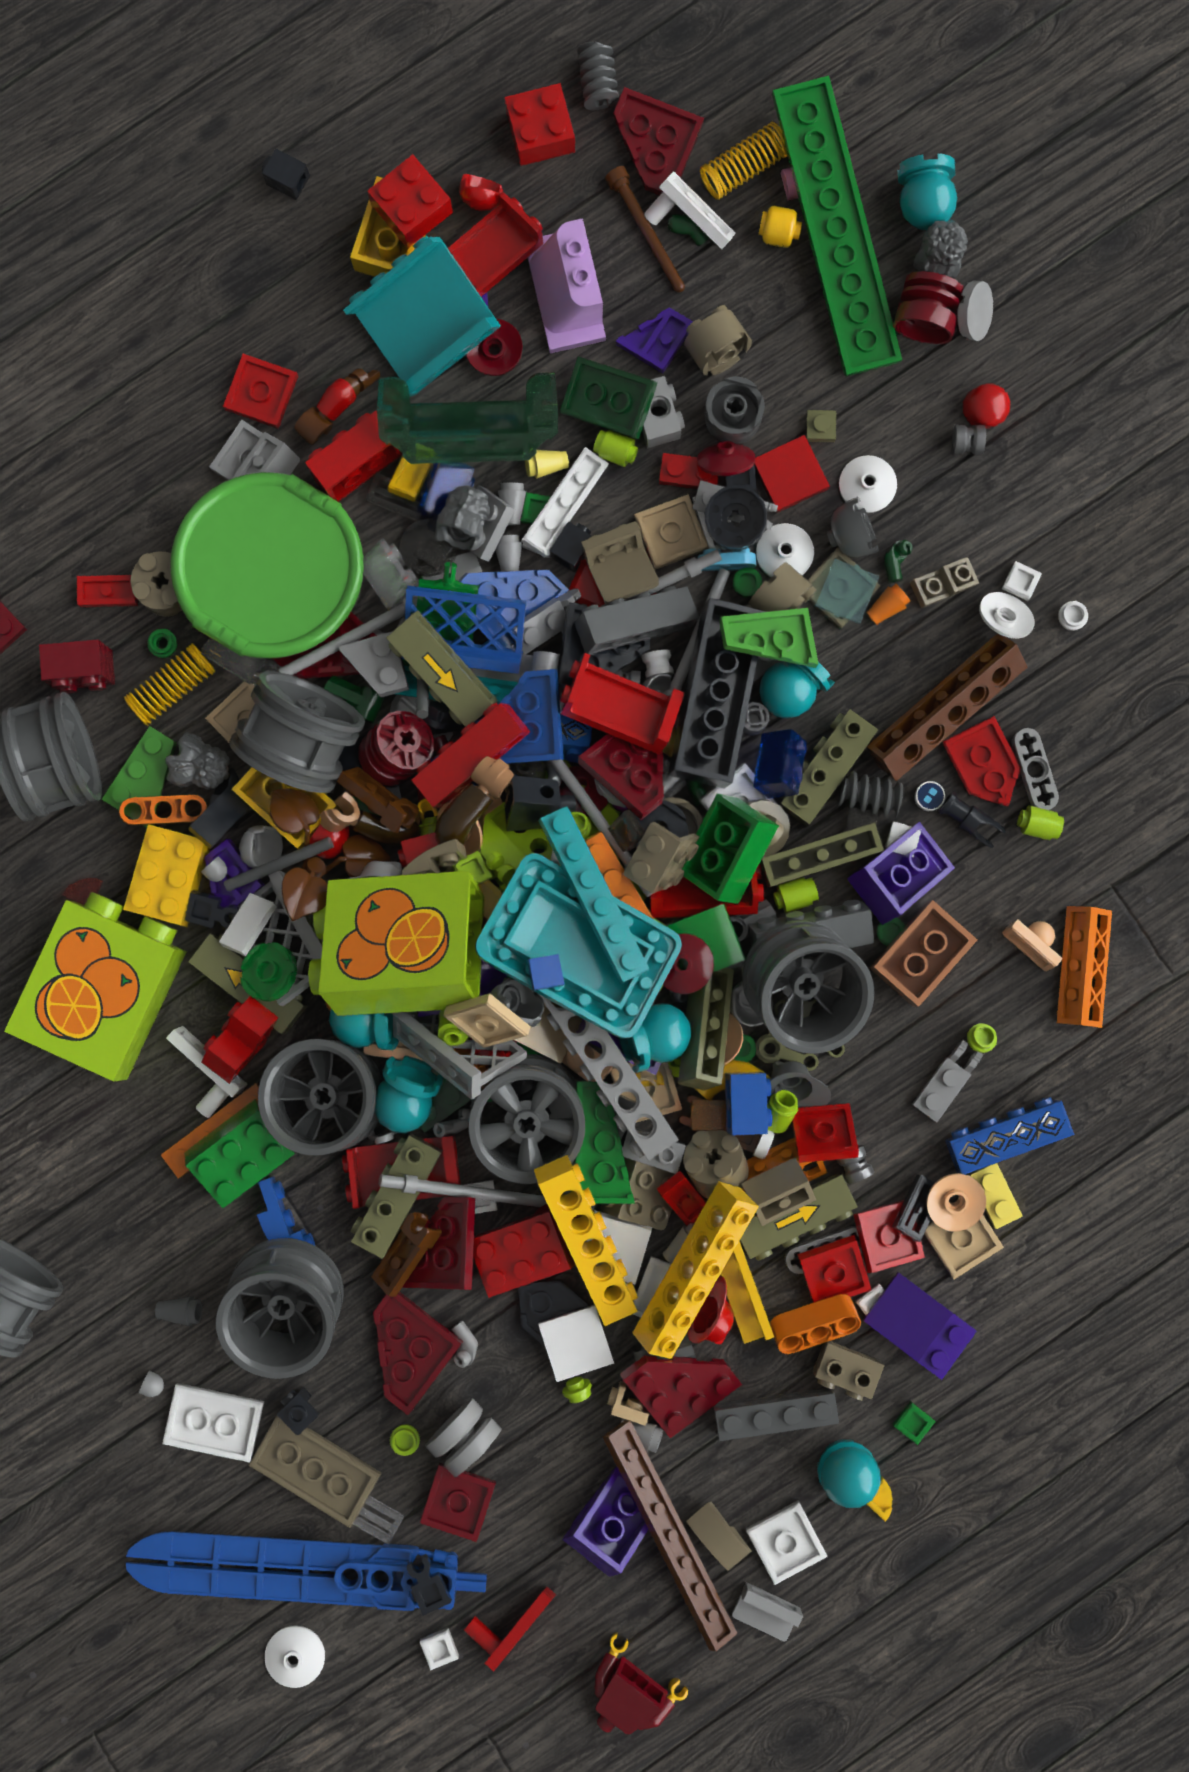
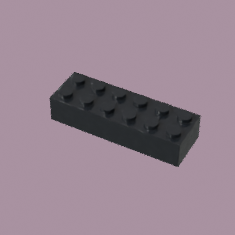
M709 598L702 606L668 776L723 789L733 783L758 656L724 649L719 620L723 616L761 613L765 611L714 598Z

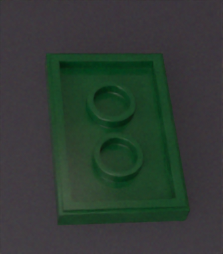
M578 356L559 413L639 439L658 383Z

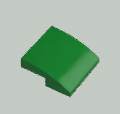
M724 904L666 926L677 934H691L701 938L712 951L714 957L713 972L746 960ZM679 959L680 969L686 970L688 967L687 960Z

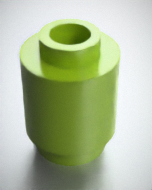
M601 430L595 440L593 452L599 454V457L626 467L628 463L632 464L634 462L638 447L635 446V439L611 430L607 432Z
M1029 805L1026 810H1021L1017 826L1021 827V833L1045 840L1058 839L1063 830L1064 817L1058 816L1057 812Z
M801 877L776 886L777 892L773 893L777 908H783L785 913L813 905V901L819 900L818 891L812 878L805 879Z
M440 1010L438 1038L447 1045L457 1046L463 1044L468 1039V1035L443 1016L445 1010Z
M780 1090L773 1094L768 1101L767 1109L772 1111V1126L768 1127V1130L774 1133H783L791 1124L798 1111V1100L790 1091Z

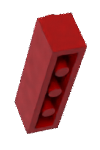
M494 703L483 712L485 717L477 724L472 722L460 732L462 736L455 743L453 741L448 742L438 751L440 755L434 761L428 760L416 770L418 774L411 780L433 808H441L472 783L471 775L486 756L496 760L500 759L530 733V730L509 704L500 703L498 705Z

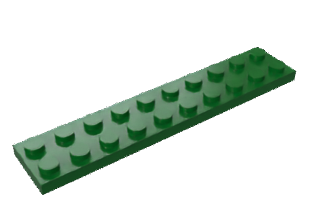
M825 76L775 89L772 92V97L844 375L847 377L900 363L902 356L830 77Z

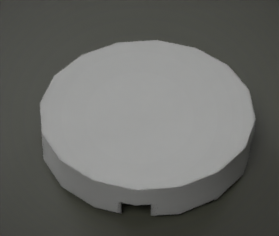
M972 281L962 291L961 296H965L963 303H959L957 322L959 331L963 337H966V340L980 341L988 333L991 325L993 297L988 283Z

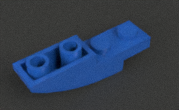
M274 1176L258 1182L267 1210L257 1214V1217L267 1239L292 1238L316 1246L312 1234H307L305 1228L293 1232L292 1227L295 1226V1220L291 1210L285 1209L282 1200L285 1198V1191L280 1181L276 1182Z

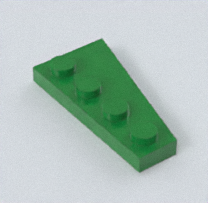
M576 1081V1093L581 1100L585 1116V1136L582 1147L575 1158V1164L578 1163L585 1179L580 1184L583 1190L589 1187L595 1203L635 1204L616 1122L613 1119L615 1116L613 1106L610 1104L605 1107L596 1093L601 1089L597 1082Z

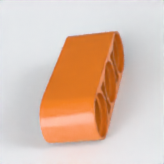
M198 795L133 797L122 802L119 808V815L122 821L128 825L194 822L207 809V805L204 799ZM193 800L200 804L201 812L198 816L191 817L186 814L184 808L188 801ZM159 802L169 804L171 807L170 816L159 818L154 811L155 805ZM131 803L137 804L141 808V816L135 820L128 819L124 814L126 805Z
M840 1294L781 1313L772 1319L770 1326L779 1351L784 1354H791L850 1335L860 1328L861 1320L851 1297L846 1294Z

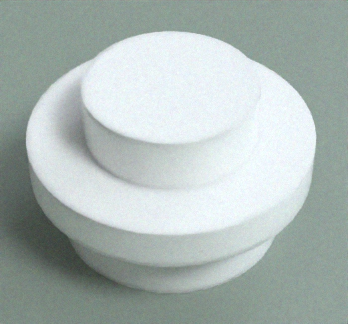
M1070 601L1060 608L1058 619L1065 629L1078 630L1086 624L1088 611L1082 603Z

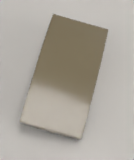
M966 557L947 564L939 570L915 578L910 584L922 609L978 585L979 581L969 558Z
M457 839L439 844L410 862L402 870V875L440 873L439 865L443 867L453 866L458 863V860L467 858L465 846Z
M712 1502L706 1503L686 1521L705 1547L727 1571L731 1570L752 1552L734 1526L730 1527Z

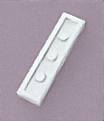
M585 447L521 542L545 558L568 521H571L609 463Z

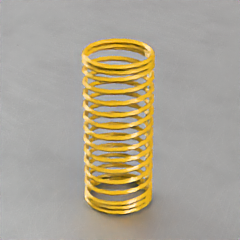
M775 122L768 123L767 126H763V130L759 129L757 133H752V137L748 136L746 140L737 143L736 147H731L730 150L725 151V154H720V157H715L714 161L711 160L709 164H704L700 167L703 183L715 199L720 200V198L727 195V191L732 192V188L737 189L738 185H743V181L748 182V177L753 179L754 174L759 175V170L764 172L765 168H770V164L775 165V160L779 162L781 157L786 158L788 156L780 126ZM765 135L771 141L775 151L778 154V158H776V156L773 154L772 149L767 143ZM760 139L766 145L770 155L772 156L773 162L768 158L764 148L761 145ZM755 143L761 149V152L766 158L768 166L763 162L760 154L756 149ZM750 147L754 150L756 156L758 157L762 169L759 167L756 160L754 159L750 151ZM744 150L749 154L757 172L751 167ZM738 152L748 165L751 175L746 171L744 165L742 164ZM733 156L740 164L746 179L741 175L740 171L738 170ZM728 160L730 161V163H731V164L733 165V167L735 168V170H736V172H737V174H738V176H739V178H740V182L737 180V178H736L735 175L733 174V172H732V170H731V168H730V166H729ZM723 164L725 165V167L728 169L729 173L731 174V176H732V178H733V180H734L735 186L732 184V182H731L730 179L728 178V176H727V174H726V172H725V170H724ZM717 167L727 180L730 189H728V187L723 182ZM706 172L711 177L714 185L716 186L718 194L711 186L707 178Z
M193 643L188 645L186 650L199 668L183 651H181V654L194 672L178 655L175 656L190 678L173 659H170V662L185 682L165 663V666L181 688L160 667L161 672L176 692L158 672H155V675L170 695L150 676V679L167 701L161 697L147 680H144V682L157 697L161 705L142 684H139V686L156 709L142 696L137 688H134V691L152 714L143 707L131 692L124 696L128 706L145 725L149 726L151 724L150 717L156 720V714L162 716L161 710L167 712L165 704L172 708L171 701L177 703L176 697L182 699L180 692L187 695L186 688L193 691L191 684L198 687L196 680L203 683L200 674L208 679L206 671L211 675L215 673L213 666Z

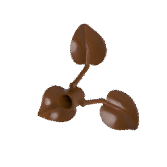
M283 788L272 791L269 810L273 823L281 831L290 834L299 833L304 829V847L310 845L311 830L308 825L317 823L320 817L318 806L314 800L307 794L294 789ZM354 835L349 837L342 846L344 856L338 857L327 866L318 857H310L303 860L301 868L289 870L282 880V899L291 921L317 913L326 906L328 884L322 877L324 874H328L335 866L345 862L346 873L351 877H358L365 866L371 861L391 862L388 853L375 840L364 835Z

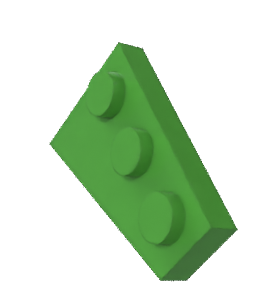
M808 608L723 616L719 620L723 645L726 650L816 668L819 664Z
M149 726L102 800L119 810L122 802L128 798L163 796L162 791L169 772L165 758L174 754L176 742ZM161 802L155 805V814H157L158 806H160ZM134 803L128 804L124 808V814L133 820L138 819L141 816V808Z

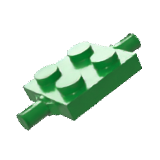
M450 562L444 564L443 579H419L418 587L478 594V585L463 584L455 580L457 564L453 562L451 573H449ZM417 596L416 608L422 613L431 604L425 597ZM446 600L441 604L450 617L461 609L453 600ZM477 604L470 608L475 615ZM436 609L425 616L434 628L445 621ZM463 613L454 620L464 632L474 625V622L466 613ZM447 625L439 632L445 640L453 641L459 637L450 625ZM471 633L468 637L473 641V633Z

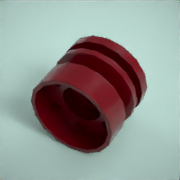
M919 271L908 274L901 293L903 302L897 308L893 324L894 329L902 336L922 343L945 344L950 342L957 323L955 313H957L959 303L963 299V296H961L964 289L963 285L949 276L935 272Z
M395 711L387 714L362 738L358 747V759L362 769L381 785L395 786L402 784L416 772L418 767L431 759L434 751V737L430 727L423 719L418 718L411 712Z

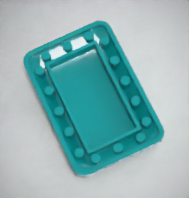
M535 853L525 856L520 862L475 944V950L478 957L531 990L532 985L527 960L559 954L565 984L560 987L537 990L535 992L617 1037L630 1038L640 1029L680 953L682 943L675 931L614 897L650 968L647 972L620 984L562 867L546 857Z

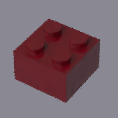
M99 639L39 645L41 680L52 688L59 690V692L76 693L77 688L88 687L90 691L106 690V685H115L113 650Z

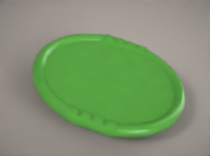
M273 472L252 473L235 477L219 484L204 494L191 507L182 520L174 539L170 560L171 579L175 596L182 611L191 622L192 627L241 657L247 656L263 659L287 657L304 652L331 636L352 611L360 593L364 572L361 541L351 518L341 506L342 504L294 474L288 475Z

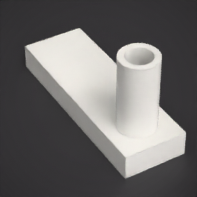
M674 171L660 185L659 188L663 191L662 194L644 213L650 223L657 225L676 204L721 249L736 234Z
M184 1026L173 1029L166 1039L215 1082V1085L196 1106V1109L203 1116L210 1118L229 1095L234 1097L240 1094L248 1085L238 1075L229 1084L201 1063L206 1053L203 1050L205 1045Z

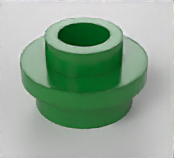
M157 629L150 634L147 644L154 656L167 658L176 651L177 639L170 630ZM166 639L168 645L163 649L159 648L160 640Z

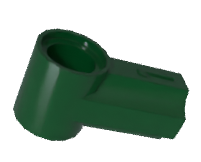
M331 676L324 688L349 703L363 716L366 722L372 724L385 697H380L373 689L365 686L360 688L336 676Z

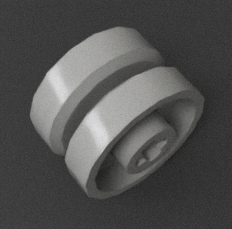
M473 1398L469 1399L455 1411L425 1445L435 1458L443 1456L451 1448H454L444 1463V1467L454 1477H457L475 1463L486 1452L502 1430L492 1417L482 1420L473 1427L480 1419L483 1408Z

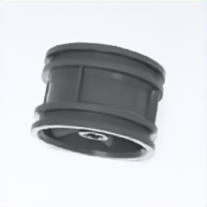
M262 672L257 680L258 685L253 688L251 693L255 704L249 717L238 721L235 728L236 732L232 734L229 741L231 749L248 765L279 782L309 792H331L336 785V779L339 778L343 770L338 759L344 746H351L356 743L359 737L358 732L365 725L363 716L349 703L318 685L281 672Z
M66 692L57 693L54 698L51 696L43 697L40 701L17 708L9 707L4 709L2 713L0 712V784L14 812L24 822L34 820L36 816L40 818L48 816L50 812L73 805H85L87 799L90 802L101 799L102 784L94 748L82 716L74 701Z
M795 920L773 927L754 943L744 962L742 986L749 1005L773 1037L789 1049L801 1053L815 1054L839 1048L859 1033L870 1016L874 1002V984L868 967L832 929L821 923L809 920ZM821 952L815 961L804 959L806 954ZM842 967V980L839 989L823 984V973ZM782 990L788 999L783 1004L778 1015H775L771 1009V994ZM814 997L823 1009L803 1018V1001Z
M308 1039L299 1041L280 1051L266 1067L258 1090L260 1115L265 1127L273 1138L289 1150L313 1156L346 1150L366 1139L377 1126L379 1121L374 1113L376 1089L383 1081V1078L369 1055H365L360 1048L345 1045L339 1040ZM334 1053L344 1058L354 1068L343 1080L338 1076L332 1075ZM306 1056L309 1057L316 1075L308 1084L289 1076L296 1064ZM329 1090L328 1096L331 1097V1101L323 1103V1096L320 1093L321 1091ZM363 1092L360 1115L346 1107L348 1094ZM305 1099V1104L309 1111L293 1125L286 1112L284 1100ZM334 1117L343 1136L332 1142L316 1140L322 1118L329 1119Z
M527 1054L526 1059L481 1086V1094L472 1099L469 1117L470 1141L481 1163L489 1171L502 1179L515 1183L533 1184L538 1183L534 1169L565 1155H568L571 1163L575 1160L585 1136V1116L581 1100L576 1093V1080L564 1066L545 1056ZM518 1080L538 1081L532 1101H519L511 1082ZM562 1094L570 1105L573 1118L549 1119V1114L545 1108ZM489 1098L507 1111L504 1123H483L482 1110ZM528 1117H532V1124L522 1125V1119L527 1120ZM545 1135L559 1142L554 1147L541 1153L537 1142L541 1141ZM511 1138L515 1142L520 1143L519 1153L508 1151L501 1147L500 1144Z
M271 1239L249 1249L236 1264L216 1315L218 1339L230 1359L252 1374L274 1379L294 1377L316 1366L330 1347L343 1304L344 1286L337 1266L321 1249L298 1239ZM241 1294L262 1297L264 1307L249 1314L243 1304ZM306 1304L316 1306L320 1310L322 1321L315 1326L301 1313L305 1309ZM275 1318L278 1320L287 1319L290 1333L276 1332L270 1330L269 1327Z
M0 1239V1355L15 1358L21 1355L24 1350V1344L29 1343L33 1337V1332L29 1325L38 1311L50 1310L55 1304L54 1297H59L64 1287L60 1280L44 1265Z

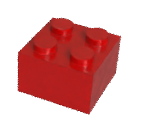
M561 83L505 97L506 114L520 166L575 152V135Z
M413 154L367 191L371 206L407 248H410L453 213L450 197Z

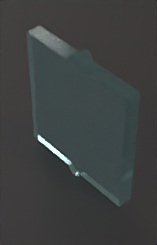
M834 559L815 606L835 614L836 618L841 616L860 624L879 576L860 569L859 565L852 566Z

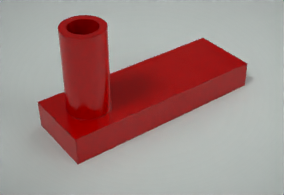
M548 1587L543 1590L503 1641L476 1616L464 1629L490 1655L485 1664L493 1672L556 1596Z

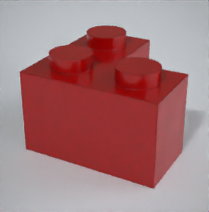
M249 996L243 1004L237 1002L228 1013L230 1018L221 1028L223 1031L219 1037L213 1035L203 1047L206 1053L201 1063L229 1084L265 1046L279 1018L252 996Z

